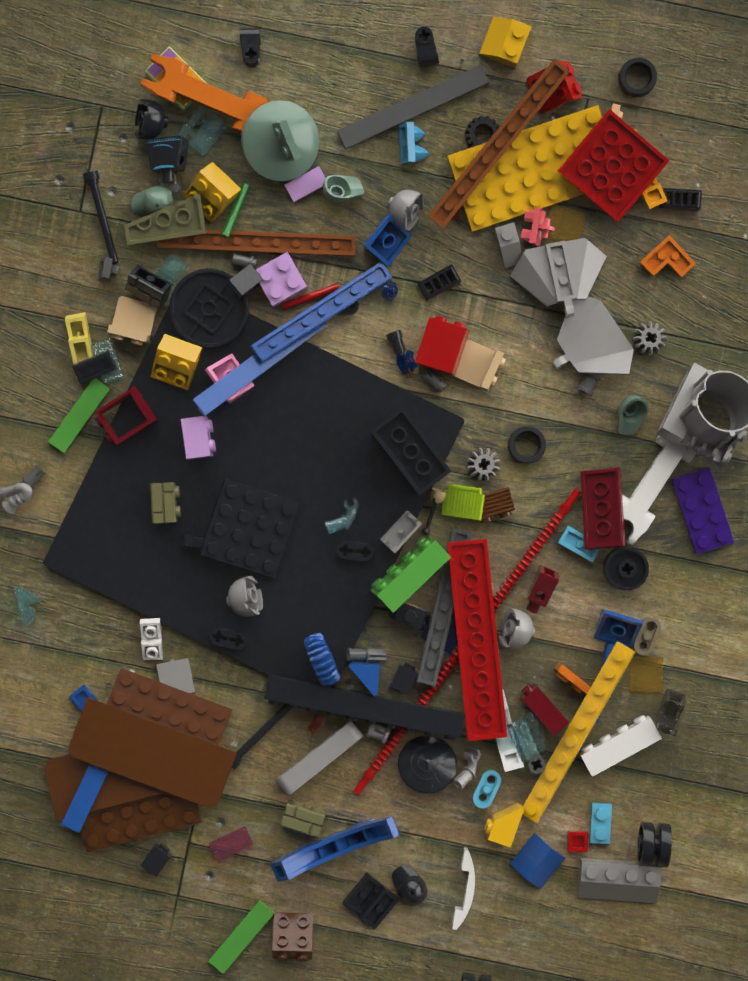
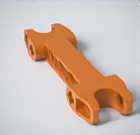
M152 54L150 61L163 69L164 78L159 82L142 79L140 83L141 87L167 102L175 103L178 95L234 119L232 129L239 133H242L243 126L249 115L259 106L269 102L265 97L250 91H246L243 99L186 75L189 65L172 57H164L157 54Z

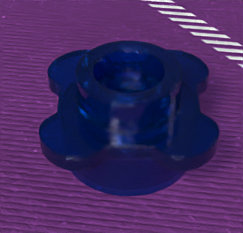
M385 282L382 297L392 302L397 296L398 287L396 282Z
M408 350L405 354L400 353L397 355V366L402 372L417 368V362H415L414 353L411 350Z

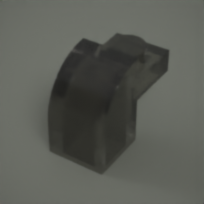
M667 688L655 720V724H657L656 730L676 736L679 718L685 707L686 694Z

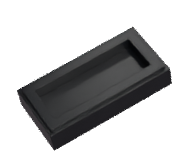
M107 350L72 365V368L80 384H83L116 370L117 366L110 351Z

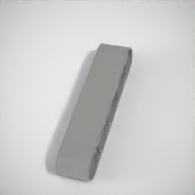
M351 720L348 721L275 781L287 796L291 795L363 737V734Z

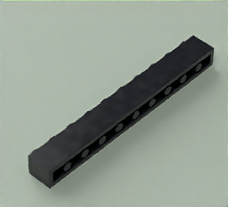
M270 674L268 677L264 699L268 700L269 704L280 705V702L287 703V707L299 709L302 706L307 707V711L319 713V710L327 711L326 715L338 717L339 714L347 715L346 719L358 721V718L366 719L368 724L377 725L378 722L386 723L385 727L397 729V726L405 727V731L416 733L417 730L425 731V735L436 737V734L444 735V739L454 741L456 738L461 737L465 713L377 695L374 697L372 694L323 686L322 684Z

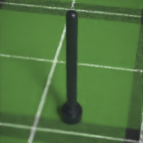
M97 170L83 174L84 182L90 186L108 254L113 259L112 264L116 265L119 260L98 188L99 173Z
M287 703L236 752L237 755L232 765L234 770L240 765L241 758L292 709L287 707Z

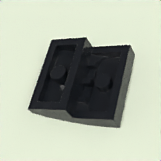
M366 872L342 903L375 930L400 899L375 877Z

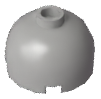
M409 189L402 190L390 198L388 202L389 215L393 217L397 226L405 230H411L419 219V216H417L418 210H423L424 195Z
M252 576L236 580L228 591L227 604L239 616H256L260 614L258 611L263 609L262 592L260 589L256 590L254 584L257 581Z
M514 608L504 612L499 625V629H503L502 636H499L500 644L506 648L524 647L535 634V628L530 616L524 611Z

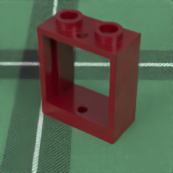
M136 386L95 411L97 415L95 417L96 422L101 428L104 426L108 432L105 434L111 444L115 443L116 446L121 445L158 421ZM132 396L147 421L119 438L104 414Z
M529 683L521 690L522 694L520 697L554 736L569 724L568 720L535 683L533 685Z

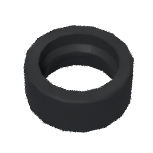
M645 58L628 60L622 66L618 75V83L621 89L632 97L647 95L654 88L657 81L655 66ZM634 66L644 67L649 74L648 84L641 89L632 88L626 80L628 70Z
M523 426L511 434L508 440V449L510 455L516 461L533 463L543 456L546 450V440L539 429L532 426ZM530 433L537 438L539 447L534 455L522 456L517 452L515 442L521 434Z

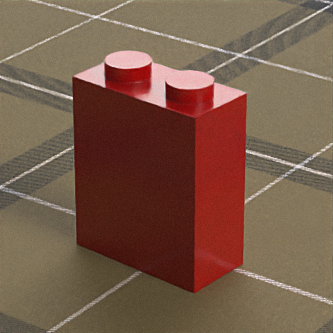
M437 315L435 318L429 317L415 363L455 376L470 331L465 328L466 325L455 321L454 324L447 322L446 318Z

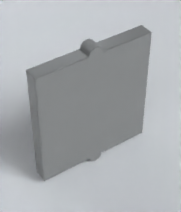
M189 658L175 661L171 659L170 662L156 664L161 683L187 693L195 692Z

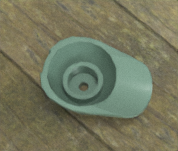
M330 175L325 178L323 183L324 196L331 202L344 203L350 198L359 197L364 194L362 184L356 177Z
M164 186L151 187L133 196L131 208L136 215H150L174 204L172 192Z
M630 395L621 402L618 409V433L632 435L638 431L648 412L649 406L645 399L636 395Z

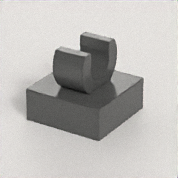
M101 258L98 278L109 279L110 274L119 275L121 267L112 265V258Z

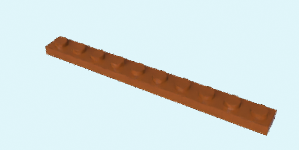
M556 59L550 63L429 213L428 217L441 228L447 225L570 72Z
M206 230L204 234L157 241V248L282 254L288 252L289 254L354 257L356 250V236L231 231L229 238H224L221 236L223 230Z

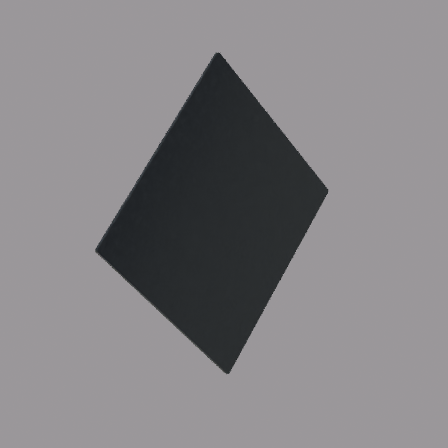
M168 306L128 388L129 390L136 386L158 421L119 446H116L115 443L111 444L105 435L43 563L45 566L148 617L160 618L161 623L267 675L273 674L321 684L304 646V639L312 634L321 633L328 644L341 675L347 662V649L354 648L378 599L370 591L373 588L372 584L378 578L382 579L387 574L386 571L396 563L404 546L403 544L394 553L380 539L406 511H409L417 519L432 489L430 487L418 496L370 431L403 407L445 462L464 424V419L306 341L252 382L255 385L253 388L231 403H228L226 400L206 415L208 420H212L213 432H210L211 440H215L216 452H213L212 457L186 459L181 419L203 416L192 400L214 384L205 369L230 354H233L238 363L242 364L254 355L250 346L278 327L249 313L245 328L235 340L222 347L202 348L189 389L185 390L150 377L156 351L164 334L186 341L174 328ZM131 396L120 404L111 426L120 438L147 421V419ZM224 478L300 503L275 578L200 555L201 548L181 544L183 534L205 538ZM175 482L176 486L180 488V498H176L177 506L181 507V518H178V522L152 523L150 484ZM343 541L367 543L373 547L374 555L368 561L347 560L340 558L336 549L339 543ZM344 544L343 548L339 549L340 552H343V556H347L349 552L354 553V549H349L346 544ZM364 546L363 550L356 549V553H361L363 558H367L371 551L366 546ZM247 576H252L257 581L254 585L256 590H261L263 598V609L258 611L260 614L251 617L237 615L228 606L226 601L230 586L236 580ZM217 627L241 631L247 636V644L240 650L216 646L210 640V633ZM221 631L213 635L217 642H220L221 639L227 640L228 638L227 636H222ZM240 635L236 638L230 637L231 641L236 642V646L244 643ZM335 682V684L327 685V686L335 687V685H336L337 682Z

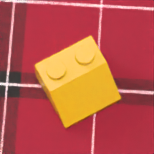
M493 17L479 55L516 69L531 26L513 19Z
M516 803L492 814L491 819H487L484 830L488 840L511 848L524 812L522 804Z

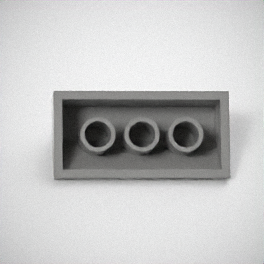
M580 857L577 897L656 903L660 891L662 867H657L655 863H652L650 866H640L636 861Z

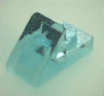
M171 253L161 269L158 268L155 274L172 283V289L188 267V264Z
M22 585L15 586L14 590L22 624L34 623L33 619L36 616L34 608L30 607V603L44 599Z

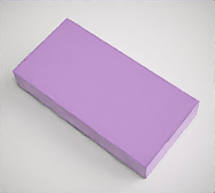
M318 166L284 184L295 203L323 188L325 176Z

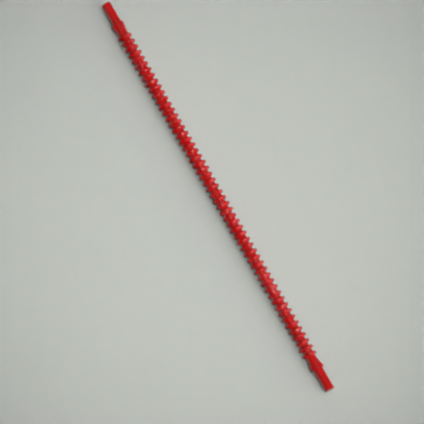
M574 488L566 501L561 503L558 512L553 513L554 517L550 518L551 522H547V527H543V532L540 531L541 535L536 537V541H533V546L530 545L531 549L526 550L527 554H523L524 558L519 560L520 564H516V569L513 568L514 572L509 573L510 577L506 578V583H502L503 587H499L500 591H496L497 595L493 596L495 613V609H499L498 605L503 604L502 600L506 599L505 595H509V590H513L512 586H516L515 582L520 580L519 576H523L522 572H526L525 568L530 567L529 563L533 562L532 559L537 557L536 553H540V548L543 549L542 545L547 544L546 540L550 539V534L553 535V530H557L556 526H560L559 522L564 520V515L570 512V507L581 494L576 488ZM455 647V652L452 651V656H448L449 660L445 661L446 665L441 666L442 670H439L436 687L428 685L429 688L424 689L426 692L421 693L422 697L418 698L417 704L428 706L427 702L431 701V696L434 697V692H438L437 688L442 687V682L445 683L444 679L448 678V673L451 674V669H455L454 665L458 664V647ZM397 726L398 730H394L395 734L391 735L390 740H387L388 744H384L385 748L380 749L381 753H377L378 757L374 758V763L371 762L370 768L363 773L364 776L354 788V793L360 795L369 781L374 779L377 770L380 771L379 767L384 766L383 762L387 761L386 758L391 756L390 752H394L393 748H397L396 744L401 743L400 739L404 738V733H408L405 731V727Z

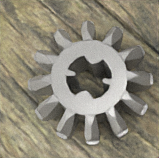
M648 321L647 327L642 323L640 324L641 330L635 329L634 332L639 336L633 337V341H639L635 348L642 346V354L646 349H648V355L653 354V349L656 353H659L660 349L658 346L665 347L661 340H666L667 336H661V333L665 331L664 328L659 331L657 330L659 323H656L652 328V322ZM647 333L649 336H654V339H652L654 341L653 343L651 341H646L645 338L648 337L646 336Z
M479 448V456L474 451L471 453L475 460L468 458L467 461L473 463V465L468 466L467 469H475L471 473L472 477L479 473L477 480L481 481L484 474L485 480L489 481L488 473L492 477H496L492 470H500V467L494 466V463H499L500 459L493 461L492 458L497 453L494 452L489 456L490 448L486 449L485 454H483L482 448ZM481 459L489 462L486 470H482L483 467L479 468L478 466L481 463Z

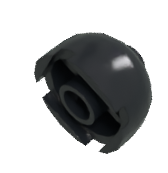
M141 99L142 104H138L135 117V126H139V132L135 131L136 138H157L162 133L163 128H167L168 116H165V111L159 103Z

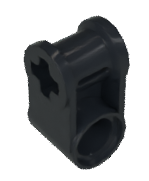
M260 27L240 28L243 61L248 67H256L261 61ZM250 53L254 54L252 60L249 59Z
M420 27L415 33L419 67L439 64L432 30L428 27ZM421 33H425V36H429L427 37V41H423L422 38H419L421 37Z

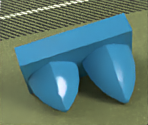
M405 122L399 125L400 165L419 162L430 154L423 147L415 145V142L422 139L425 133L415 126L414 122Z

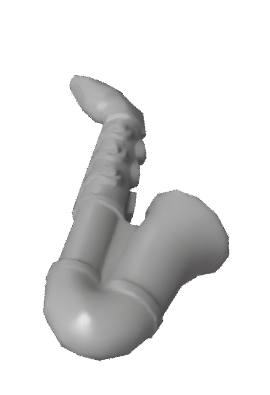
M17 483L10 487L0 488V499L7 497V500L2 501V507L5 511L14 514L18 506L29 501L33 493L31 486L26 483Z

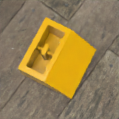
M212 162L198 173L183 197L188 199L200 194L204 217L212 223L232 203L241 188Z
M164 334L156 351L150 377L188 390L202 347Z

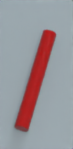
M336 283L283 302V309L285 311L329 295L338 290L339 286Z

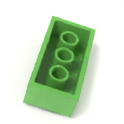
M429 536L421 537L415 543L416 547L414 549L406 551L401 556V561L397 565L393 564L386 571L387 574L382 579L378 578L372 584L373 588L370 591L393 613L451 558L439 543Z

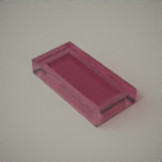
M246 826L209 843L217 862L254 844Z

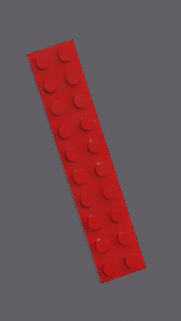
M487 539L448 542L447 549L448 554L451 556L449 568L467 741L507 737Z

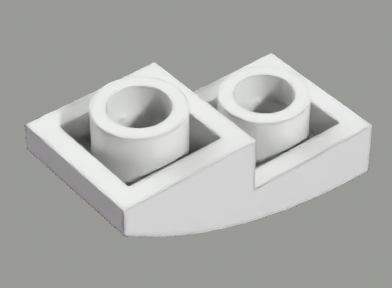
M160 618L140 619L143 661L163 660Z

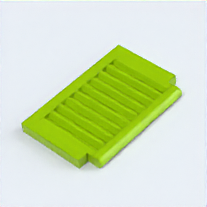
M449 484L448 490L444 489V492H447L442 504L441 515L474 520L482 519L485 497L482 494V488Z

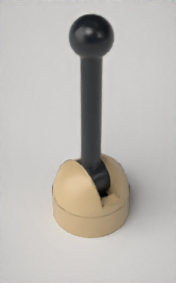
M435 488L431 489L430 499L433 505L426 527L422 530L423 535L427 536L430 534L429 527L436 505L444 501L447 492Z

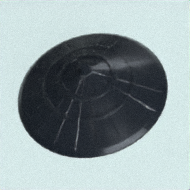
M419 736L409 741L401 750L398 758V770L402 780L408 787L420 793L431 794L445 789L453 781L457 771V759L453 749L444 740L433 736Z

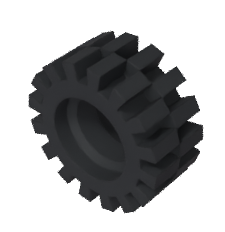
M479 116V118H474L470 121L465 131V141L468 147L472 148L487 143L488 141H478L475 137V132L481 127L487 128L490 131L491 138L500 127L499 124H496V120L490 119L489 116Z

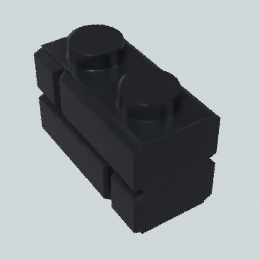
M137 265L128 275L125 290L134 297L147 302L150 306L160 309L169 297L172 283Z

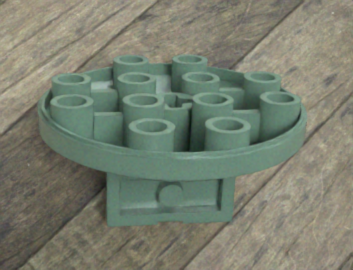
M272 101L259 106L249 115L243 126L241 146L247 163L257 174L273 181H288L304 174L314 163L319 150V133L313 118L304 108L289 101Z

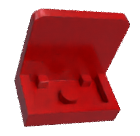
M568 61L559 62L570 72L539 109V113L544 114L567 102L583 98L581 86L576 82L574 69ZM546 68L527 78L526 81L529 89Z

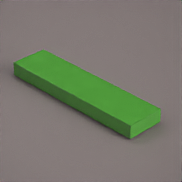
M96 378L92 379L48 442L63 453H66L111 389Z
M259 900L208 962L224 974L274 915V911Z

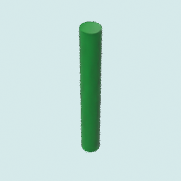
M242 183L241 190L237 195L221 234L224 238H229L250 185L248 183Z

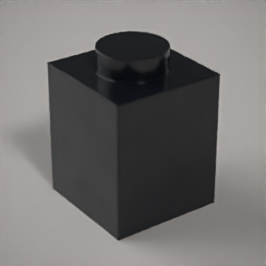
M406 662L404 665L399 664L390 687L408 695L418 675V672L415 671L416 667Z
M156 843L140 866L157 877L172 855L170 849L162 843L160 845Z

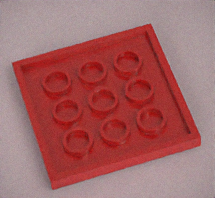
M608 109L557 172L613 220L619 222L670 160L611 109Z

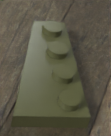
M200 194L124 225L127 245L206 233Z

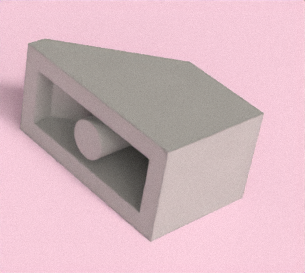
M513 222L494 229L505 269L516 266L522 256L519 237Z

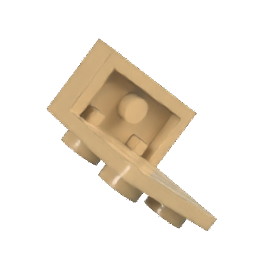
M121 296L118 299L112 325L109 324L107 332L112 334L111 338L123 341L124 338L131 339L133 344L141 346L143 342L149 344L157 308L150 306L147 302Z
M467 340L454 377L487 391L489 387L493 388L498 377L495 376L497 369L501 370L506 360L502 358L504 353Z

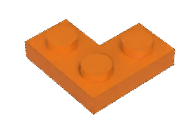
M670 235L639 262L652 277L666 264L680 278L696 265Z
M558 662L554 668L557 670L556 675L565 683L568 681L572 682L571 687L577 692L581 693L584 691L586 694L591 687L562 663Z

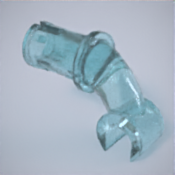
M354 497V505L352 507L348 506L347 500L344 502V506L347 509L346 515L325 522L329 534L345 528L349 530V526L354 521L356 510L359 507V503Z

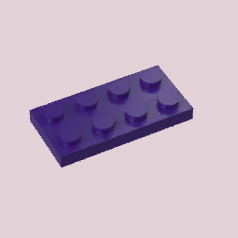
M710 467L671 479L695 554L734 543Z

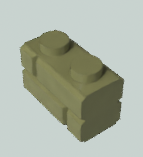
M175 482L151 483L152 523L178 522V518H181V507L177 506L176 498H180L179 486H176Z
M294 799L292 802L288 801L280 826L318 838L326 813L322 812L323 809L317 806L305 807L303 802Z

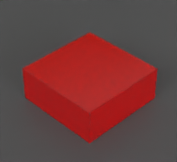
M568 831L567 851L588 852V831Z

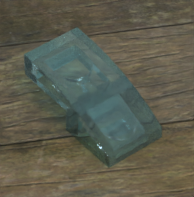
M111 339L92 344L94 355L109 350L117 366L116 370L102 375L105 385L124 379Z

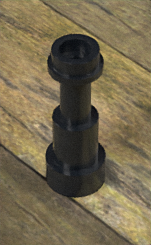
M401 329L386 334L388 342H391L394 353L398 355L402 369L400 372L404 375L414 371L413 365H409L405 354L406 348L402 340Z

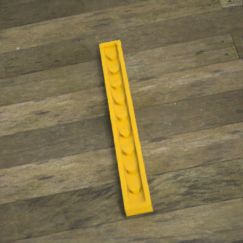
M616 642L523 805V815L535 823L539 822L635 654V651L620 642Z

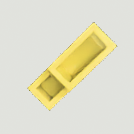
M86 312L66 316L65 323L73 364L93 357Z

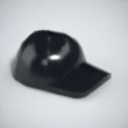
M402 865L393 871L392 879L400 899L409 906L421 904L427 897L428 889L420 875L410 865Z

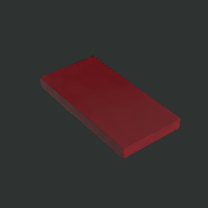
M621 468L581 471L585 550L625 547Z

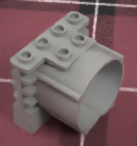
M693 363L687 369L656 434L675 445L681 443L685 446V449L695 451L696 455L706 457L707 461L717 463L716 466L721 467L724 463L728 464L733 455L730 453L732 448H735L739 441L742 442L747 435L745 429L748 427V381L741 375L731 371L713 372ZM698 398L713 399L724 407L729 417L728 430L717 428L705 419L698 406Z

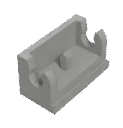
M406 511L380 540L396 553L422 523L409 511Z

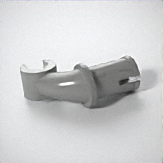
M469 747L471 752H464L463 756L464 759L468 760V764L452 781L457 789L462 790L469 781L476 778L477 761L481 755L478 749Z

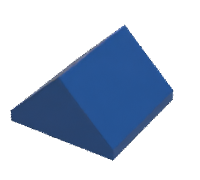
M387 214L364 244V249L389 267L412 235L407 230L397 226L393 217Z
M601 609L593 638L612 644L620 642L632 649L643 621Z
M354 660L349 662L350 669L375 697L378 694L380 662L366 663Z
M534 833L510 864L526 880L541 889L564 861L565 857Z

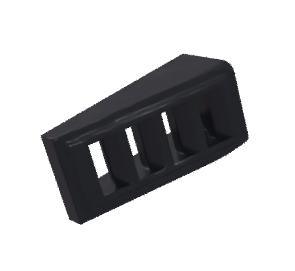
M662 188L666 197L667 193H671L670 204L665 202L659 205V208L700 211L702 190ZM675 194H678V204H674ZM683 195H687L686 205H682ZM691 195L695 196L694 205H691Z
M453 264L420 281L417 285L425 300L428 301L461 283V279ZM447 272H450L454 280L453 282H450L446 275ZM439 276H443L447 284L446 286H443ZM434 279L436 280L440 288L438 290H436L435 286L432 283V280ZM428 283L433 293L429 294L424 284Z

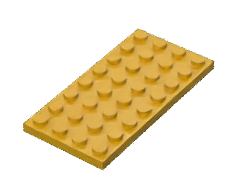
M596 105L522 130L464 202L463 207L471 231L473 232L523 215L525 211L535 210V207L544 208L583 195L580 190L557 172V170L601 119L602 115L599 106ZM486 143L447 156L455 181Z

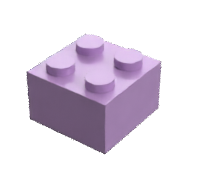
M288 252L256 269L262 277L260 285L273 308L308 289Z
M206 416L181 419L186 459L212 457L213 452H216L215 440H211L210 432H213L212 420H208Z

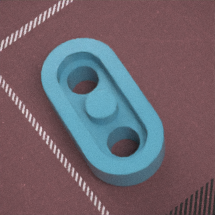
M487 770L482 774L473 793V801L477 807L487 808L492 804L501 784V777L497 771ZM489 776H493L495 780L494 782L489 783L487 781V778ZM481 794L486 795V799L484 801H481L479 799V796Z

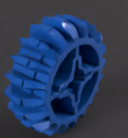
M317 633L305 638L304 646L320 683L323 686L335 684V682L340 680V674L324 636L321 633Z

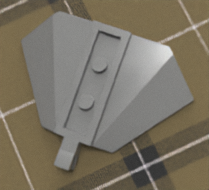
M585 238L550 243L545 246L526 249L510 277L546 307L563 302L566 318L572 317L575 314L572 300L587 299L607 256Z
M587 297V299L572 300L575 314L567 318L565 315L557 342L564 355L553 361L555 368L558 370L570 362L578 373L629 374L634 349L601 300Z

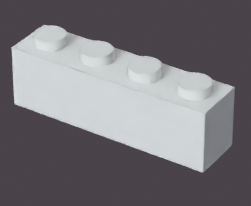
M639 716L633 720L634 723L632 725H623L616 729L617 733L612 736L607 734L599 739V743L595 745L591 743L582 748V752L579 755L592 777L662 739L649 716Z

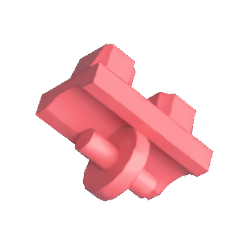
M536 207L535 210L525 211L524 221L533 224L531 230H522V240L529 242L533 246L540 247L541 239H547L548 232L555 231V227L550 226L551 219L545 218L546 211Z

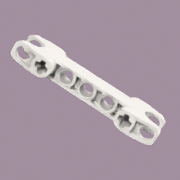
M658 435L655 442L662 446L659 454L630 499L622 494L624 519L628 520L632 526V531L626 541L627 543L633 545L647 531L655 518V515L649 512L648 509L679 461L682 459L689 464L696 455L695 451L685 449V446L681 443L675 445Z

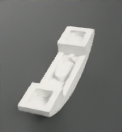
M503 690L507 737L496 738L504 771L507 772L522 768L524 764Z
M465 847L463 848L461 870L468 871L463 906L454 907L453 930H457L466 918L474 896V866L470 852Z

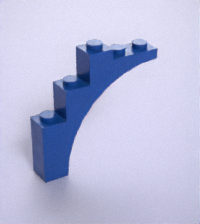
M392 816L374 820V818L363 820L346 830L333 832L317 842L305 844L270 863L277 882L290 880L317 865L345 853L377 842L393 839L399 836V832Z

